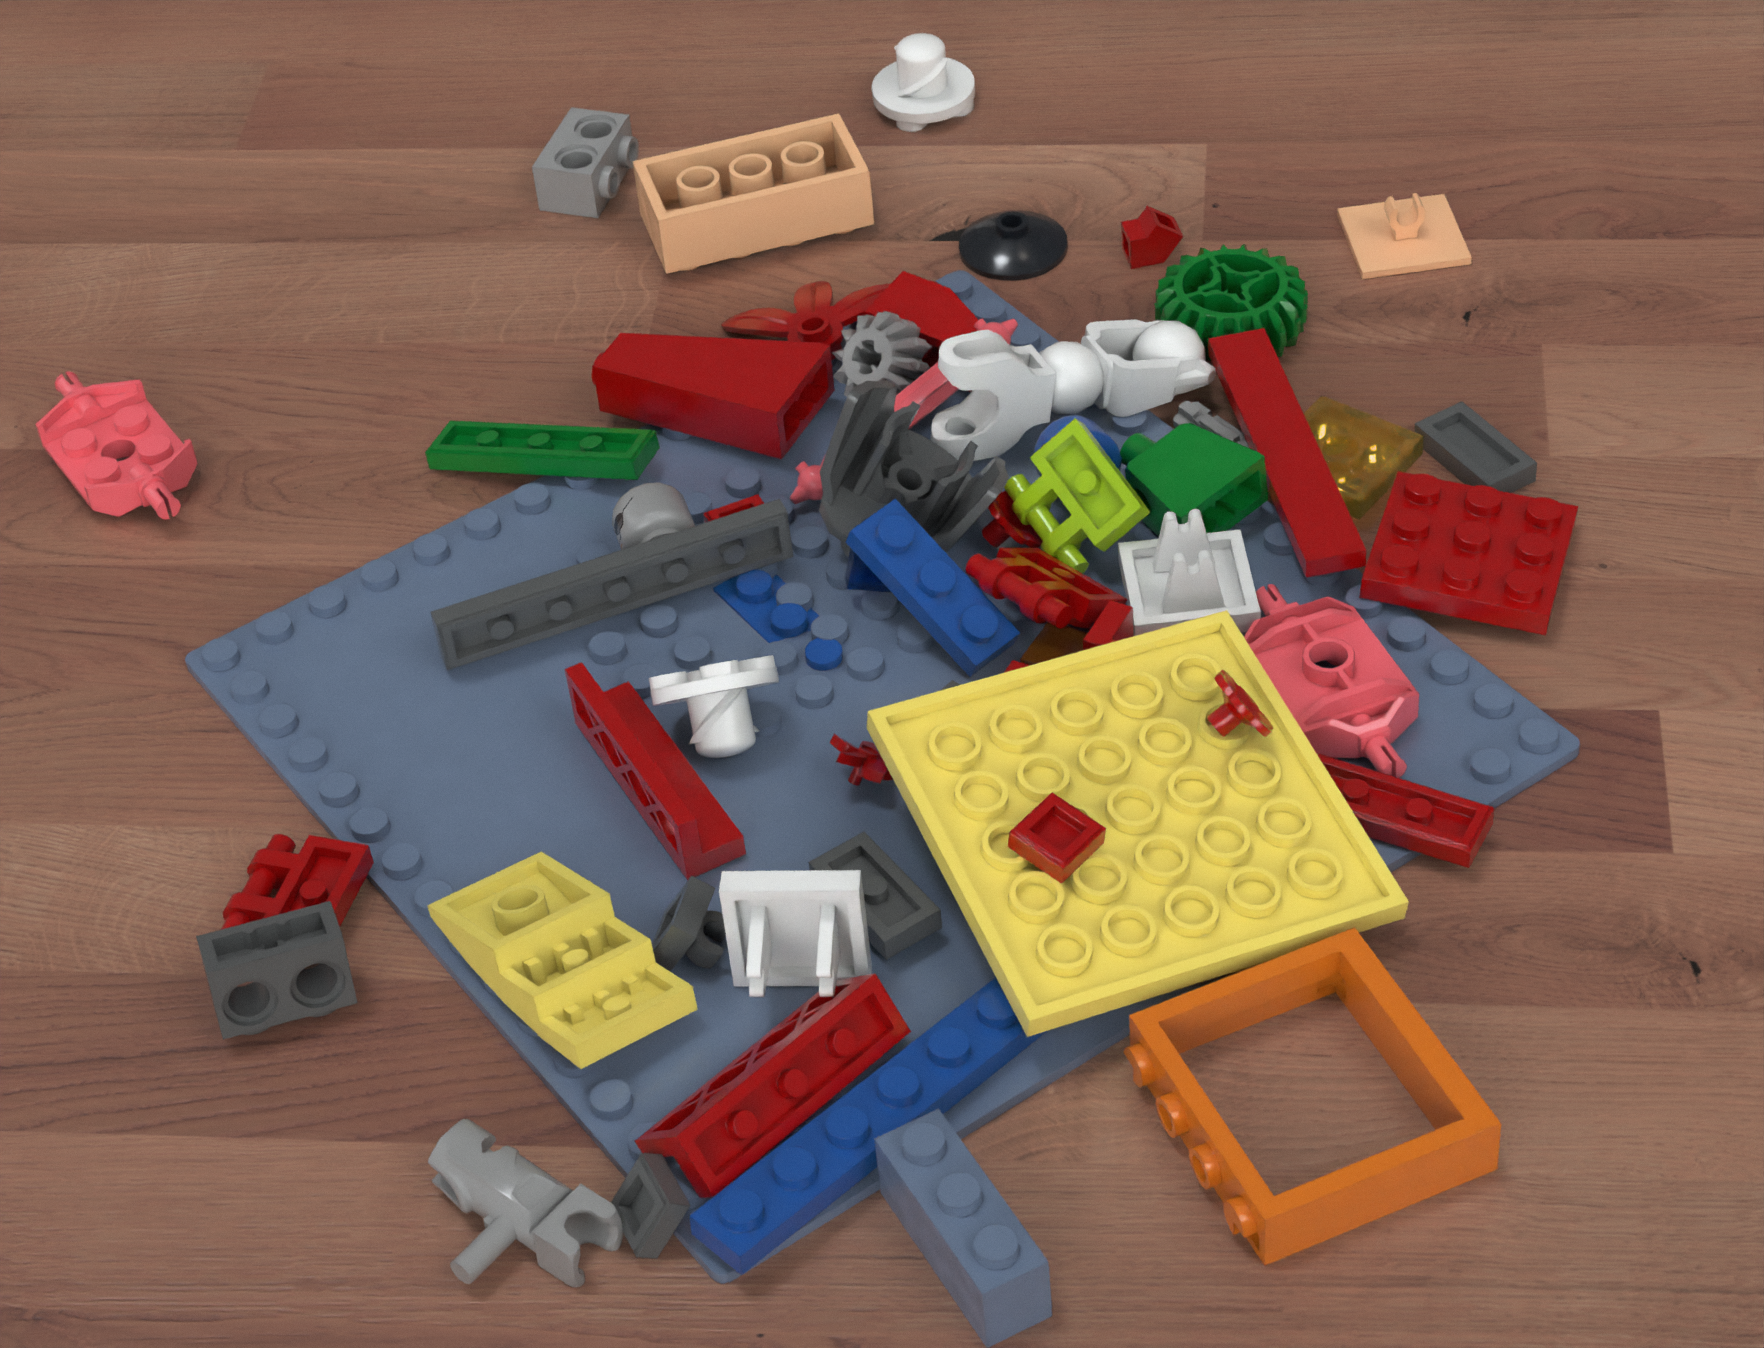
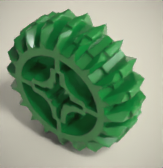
M1224 244L1221 245L1220 250L1216 251L1200 248L1198 256L1182 255L1179 265L1167 266L1165 277L1158 280L1155 321H1180L1194 329L1204 345L1205 357L1208 361H1211L1208 355V338L1265 328L1277 357H1282L1284 347L1295 346L1298 335L1304 332V323L1307 322L1308 292L1305 290V281L1299 277L1298 268L1287 266L1285 256L1270 257L1267 248H1262L1256 252L1249 251L1246 244H1243L1239 249H1228Z

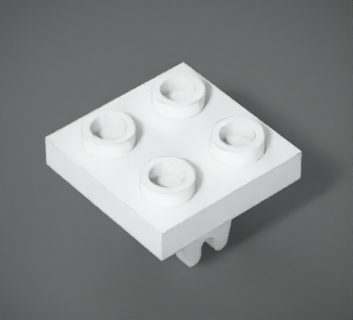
M1192 509L1188 514V522L1185 524H1178L1174 512L1165 513L1158 539L1118 543V561L1125 596L1128 599L1127 605L1133 607L1134 636L1225 610L1228 611L1241 633L1247 632L1253 621L1261 618V611L1241 530L1206 533L1201 511Z
M861 870L722 871L719 895L734 987L749 986L750 997H764L766 986H819V997H834L837 980L871 974L872 961Z

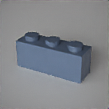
M937 1109L875 1138L882 1196L986 1348L1052 1317L1049 1261L942 1112Z

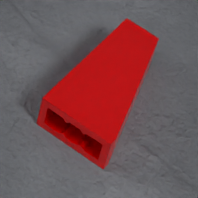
M620 333L610 346L597 356L591 373L592 382L596 386L599 410L602 412L778 459H783L835 391L830 345L817 342Z

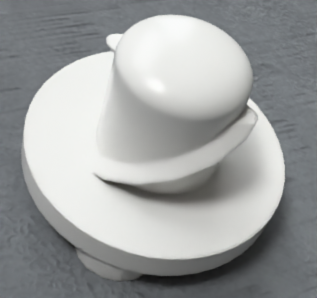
M928 33L909 35L903 38L898 45L894 46L897 61L882 69L872 83V98L877 110L888 118L896 120L897 127L907 132L922 130L926 127L927 123L968 115L974 108L975 80L972 72L964 64L947 58L943 41L937 36Z
M773 655L739 662L738 660L715 663L699 667L700 670L686 673V671L649 678L653 706L687 701L693 732L689 744L695 743L696 752L701 756L709 758L734 756L750 749L755 744V732H759V730L753 725L747 689L779 682Z

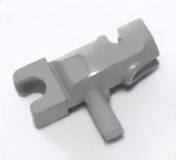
M462 1119L439 1139L430 1154L428 1164L438 1172L432 1179V1183L443 1191L461 1211L465 1213L474 1211L483 1217L485 1229L450 1263L453 1273L462 1282L471 1284L515 1240H518L536 1253L538 1266L568 1286H582L585 1282V1275L583 1270L578 1268L581 1256L580 1245L593 1243L607 1251H615L621 1246L623 1226L616 1207L583 1184H580L574 1190L570 1189L521 1156L519 1151L513 1147L503 1146L500 1150L493 1152L489 1148L492 1147L497 1139L493 1134L473 1121Z

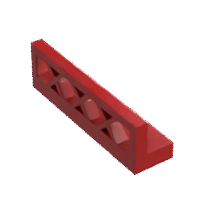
M582 662L566 668L565 674L575 724L687 881L691 876L697 877L745 855L746 849L742 833L630 682L627 681L603 692Z
M876 973L839 979L836 981L834 997H819L818 991L634 1142L641 1153L662 1154L663 1157L673 1156L699 1198L714 1197L907 1036L911 1030Z

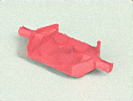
M65 372L67 380L60 374L55 381V388L64 398L36 423V427L43 448L93 511L120 517L142 505L144 508L151 505L161 519H170L168 511L175 517L180 511L181 504L172 493L187 487L198 464L191 440L188 439L184 441V444L147 401L142 382L139 379L84 387L75 373ZM123 457H129V458H127V459H125V460H122V461H117V460H116V459L123 458Z
M1268 584L1267 590L1264 586L1260 587L1256 591L1259 607L1265 617L1254 620L1244 638L1315 752L1332 758H1368L1378 772L1400 778L1405 773L1407 765L1391 744L1418 718L1419 693L1353 606L1329 596L1299 605L1297 601L1288 604L1275 585ZM1326 660L1338 667L1323 668L1315 665V663Z

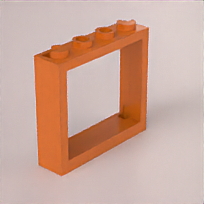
M1355 927L1129 1015L1130 1046L1124 1048L1123 1053L1133 1067L1134 1083L1140 1088L1147 1085L1156 1099L1158 1116L1165 1131L1172 1138L1181 1137L1189 1150L1190 1163L1197 1180L1206 1190L1214 1188L1224 1203V1214L1233 1235L1241 1233L1244 1238L1246 1237L1264 1266L1498 1169L1501 1122ZM1336 992L1435 1130L1274 1196L1179 1054Z

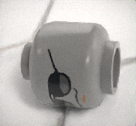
M660 482L644 483L630 489L619 498L612 514V526L621 550L695 526L683 495L673 486Z

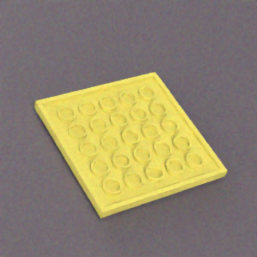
M1227 610L868 711L867 730L1027 1037L1264 963L1354 927L1360 933L1405 918L1409 904L1408 899ZM1222 669L1251 696L1259 710L1272 724L1274 729H1272V733L1267 737L1261 735L1254 727L1244 723H1240L1223 737L1208 720L1207 717L1224 703L1222 690L1214 679L1216 674ZM1052 792L1106 828L1104 844L1062 884L1008 848L1009 832Z

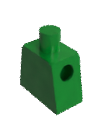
M1180 424L1157 442H1154L1142 433H1135L1124 442L1120 450L1121 463L1126 466V480L1151 512L1142 521L1158 537L1164 514L1167 512H1174L1178 524H1185L1188 522L1189 512L1192 509H1198L1201 511L1206 533L1228 531L1268 501L1265 456L1194 424Z

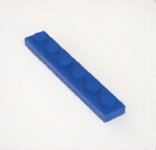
M995 977L689 1216L691 1234L740 1275H743L878 1167L875 1138L937 1109L942 1114L946 1113L1047 1031L1029 1037L1026 1036Z

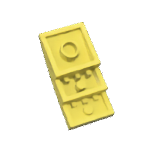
M542 851L427 905L433 921L465 961L495 994L545 1042L580 1069L698 1010L693 986L656 963L651 939L615 917L610 893Z

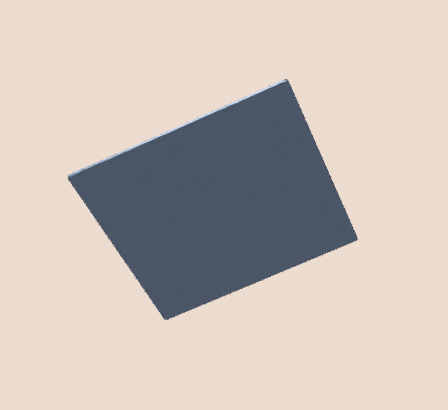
M954 271L935 281L940 285L950 288L978 320L983 318L986 323H1001L1012 318L1015 319L1018 326L1011 336L1010 343L1014 347L1032 344L1037 352L1040 353V351L1059 342L967 271ZM857 321L843 327V330H848L849 328L856 330ZM845 339L841 342L843 350L846 345ZM837 358L832 360L833 375L843 365L842 361ZM834 377L835 391L783 459L647 424L639 429L656 431L660 448L638 480L545 475L478 509L470 511L468 514L428 534L420 536L416 540L378 559L368 562L364 566L326 585L314 589L304 596L265 613L259 618L217 639L209 641L205 645L189 652L185 657L190 674L333 839L369 845L374 864L366 878L625 1178L641 1155L640 1149L634 1142L637 1138L819 991V986H766L764 997H750L749 986L734 987L726 936L721 943L706 936L710 942L724 948L723 954L711 969L697 966L684 954L671 970L673 974L693 986L698 1010L580 1069L545 1042L495 994L465 961L433 921L427 905L542 851L610 893L615 917L650 938L651 943H653L664 911L687 882L685 876L575 724L565 674L566 668L582 662L603 692L629 681L742 833L746 849L745 855L695 877L715 888L707 911L711 910L722 913L719 895L722 871H810L809 861L862 832H865L941 910L942 928L887 960L869 942L872 961L871 974L876 973L911 1032L752 1166L996 977L894 780H882L879 784L863 778L859 786L851 784L848 778L854 767L836 762L840 751L833 747L830 741L835 733L859 748L862 741L874 743L867 730L868 711L940 691L952 680L962 685L1004 673L1012 660L1020 662V658L1046 625L1047 621L1041 624L1036 623L1022 615L1019 605L1007 598L998 600L983 592L1015 626L1020 634L1010 648L969 677L868 566L860 565L845 555L841 547V541L832 534H829L819 512L821 500H806L798 504H794L790 500V496L797 487L799 476L795 468L803 461L808 466L821 465L847 398L844 395L846 385L839 383ZM959 389L909 430L930 440L932 420L936 413L961 403L971 392ZM1093 403V405L1077 414H1055L1051 411L1050 422L1033 426L1027 430L1013 447L998 457L1006 461L1005 468L1009 479L1016 474H1023L1028 482L1033 484L1041 476L1029 457L1034 454L1035 444L1041 432L1051 422L1064 416L1079 415L1093 420L1117 443L1119 451L1124 442L1135 433H1142L1154 442H1157L1171 432L1173 428L1149 410L1127 417H1119L1109 413L1105 408L1099 409ZM995 457L973 461L969 474L974 477ZM1121 463L1120 472L1122 473V475H1123V476L1125 477V479H1126V476H1125V468H1126V466ZM660 482L673 486L683 495L695 526L704 523L703 513L754 495H759L764 503L780 499L788 513L793 557L755 570L765 571L771 578L777 574L786 583L776 592L777 606L784 603H795L802 606L806 611L812 608L819 615L811 623L810 631L796 637L768 643L713 591V587L730 579L727 578L447 670L440 655L430 612L621 550L612 526L613 508L619 498L630 489L644 483ZM1059 497L1052 502L1050 511L1059 524H1062L1071 516V513ZM1266 501L1228 530H1241L1255 591L1262 586L1267 590L1268 584H1273L1278 588L1279 593L1288 604L1297 601L1299 605L1329 596L1353 606L1419 693L1418 718L1391 744L1407 765V769L1400 779L1492 806L1495 809L1574 760L1579 755L1580 741L1574 734L1409 608L1359 598L1363 573L1356 568L1306 578L1276 508L1270 502ZM987 508L962 538L946 553L966 574V564L974 554L979 553L993 560L996 558L999 548L1030 547L1026 544L1020 545L1011 537L998 548L993 547L982 534V529L994 519ZM1142 520L1105 552L1095 547L1087 537L1081 542L1079 549L1089 563L1088 569L1083 574L1126 598L1118 561V543L1158 539L1159 537ZM968 576L980 589L979 582L973 579L972 577ZM1260 609V611H1261V618H1262V617H1265L1264 613H1263L1262 610ZM1071 624L1067 625L1068 627L1078 629L1087 633L1091 629L1073 626ZM816 638L823 640L835 639L842 646L843 659L833 669L826 671L815 670L806 663L805 648L807 644ZM774 656L779 682L747 689L753 725L757 727L759 732H755V744L740 754L723 758H709L698 754L695 743L689 744L693 732L687 701L653 706L649 678L683 671H686V673L700 670L699 667L726 661L738 660L739 662L758 657ZM1326 660L1315 663V665L1323 668L1338 667ZM1335 758L1377 771L1368 758ZM1369 837L1390 872L1395 871L1422 854ZM1225 975L1048 1030L944 1113V1117L960 1139L966 1137L1129 1036L1130 1014L1213 983ZM673 1156L664 1157L691 1205L673 1234L715 1282L722 1284L732 1282L741 1275L691 1234L689 1216L713 1197L699 1198ZM878 1167L749 1270L879 1191Z

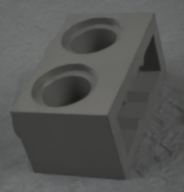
M331 901L196 936L212 1003L223 1039L242 1034H258L275 1025L309 1016H325L338 1008L357 1004L343 935ZM319 964V965H317V966H315V967H313V968L305 969L306 967H308V966H310V965ZM252 982L246 986L237 987L242 983Z

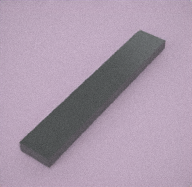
M777 499L431 611L440 655L447 670L792 558L793 550L788 513L781 500Z

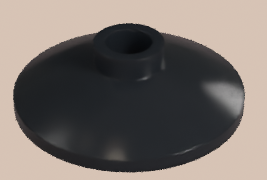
M1022 210L997 212L982 217L970 224L964 230L959 240L960 258L966 267L983 277L1002 281L1025 280L1045 274L1064 259L1068 248L1066 232L1058 222L1046 215Z

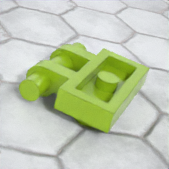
M1076 418L1029 457L1042 474L1041 477L1033 484H1030L1023 474H1016L1004 486L1005 491L1013 500L1011 508L1023 525H1031L1043 541L1040 549L1081 573H1084L1089 567V563L1079 551L1081 542L1088 537L1095 547L1105 552L1151 513L1085 424ZM1058 497L1071 513V516L1062 524H1059L1050 511L1052 502Z

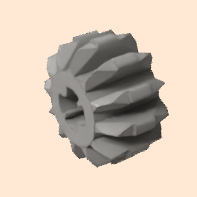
M883 311L882 313L878 312L876 316L868 314L858 316L856 330L851 328L841 330L846 341L844 350L840 349L832 352V354L842 361L843 365L833 377L839 383L846 385L844 395L848 396L853 388L865 381H889L897 387V395L915 381L920 374L930 369L931 367L927 363L922 362V357L932 346L926 340L918 338L921 328L912 321L899 318L897 314Z

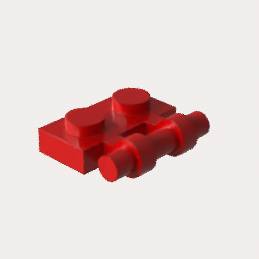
M999 548L997 556L993 560L977 553L971 556L965 568L966 574L977 580L980 589L986 594L998 600L1007 598L1018 604L1022 615L1039 624L1047 621L1059 629L1066 627L1068 624L1081 628H1091L1092 623L1097 620L1110 600L1125 605L1128 600L1039 548Z
M274 834L266 849L257 850L247 867V873L250 877L242 892L233 894L223 910L225 922L221 930L331 901L340 927L374 864L369 845L309 835L299 854L293 853L296 844L290 837L283 834ZM280 888L275 898L269 897L273 889Z

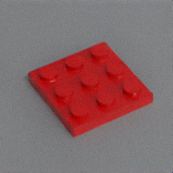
M1398 471L1362 576L1359 598L1546 635L1576 523L1578 506L1559 503L1547 497L1534 498L1498 491L1486 485L1472 486L1437 479L1429 474H1410Z

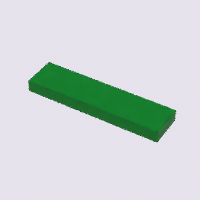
M450 420L425 451L429 468L433 470L638 480L660 446L656 431L649 429Z

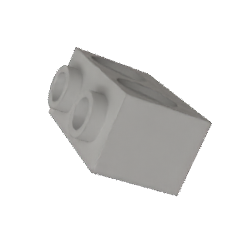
M570 108L532 166L540 211L599 218L610 198L613 199L617 195L620 182L628 169L633 168V161H636L638 158L639 144L637 138L632 136L628 114Z

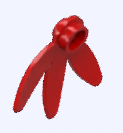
M826 281L811 282L801 286L795 292L794 305L797 313L793 314L778 308L752 309L728 318L721 326L725 331L732 333L787 338L788 341L830 345L831 360H834L836 357L832 352L842 349L841 342L844 336L841 330H843V327L856 322L858 316H865V310L890 284L874 285L857 290L833 305V291L830 283Z

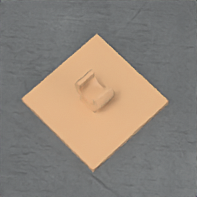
M1413 193L1412 198L1394 201L1393 196H1390L1385 202L1337 208L1338 219L1362 279L1472 264L1471 254L1445 194L1419 197L1417 193Z

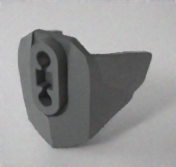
M865 381L850 391L820 470L823 496L819 512L829 534H832L841 541V547L847 557L865 566L867 565L847 545L846 539L850 530L895 498L945 552H948L997 498L1009 480L1005 468L1006 461L998 456L974 477L969 474L975 457L974 452L978 447L974 442L970 441L957 460L933 441L909 430L908 428L916 416L920 405L913 401L909 406L894 412L897 387L889 381Z

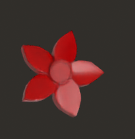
M833 734L830 744L840 751L836 762L854 767L848 778L851 784L859 786L863 778L879 784L882 780H893L874 743L862 741L859 748H857L837 734Z

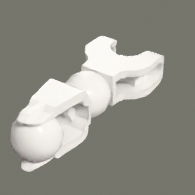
M1133 319L1090 322L1086 326L1085 336L1082 337L1081 344L1068 341L1056 342L1040 351V353L1037 352L1032 344L1018 347L1009 345L1001 335L990 330H980L954 336L942 342L939 349L938 368L953 386L963 391H972L961 403L936 413L932 420L930 440L942 447L957 460L970 441L978 445L974 452L975 457L973 461L993 458L1002 455L1013 447L1022 435L1033 426L1050 422L1051 411L1055 414H1077L1095 403L1099 409L1105 408L1114 416H1131L1171 402L1175 395L1208 385L1215 378L1216 368L1205 362V348L1197 332L1180 321L1161 320L1143 322Z

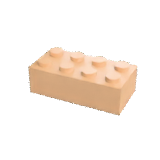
M839 113L633 161L640 214L666 274L676 271H690L701 265L731 258H744L752 253L781 246H795L806 240L832 234H845L857 228L874 225L870 171Z

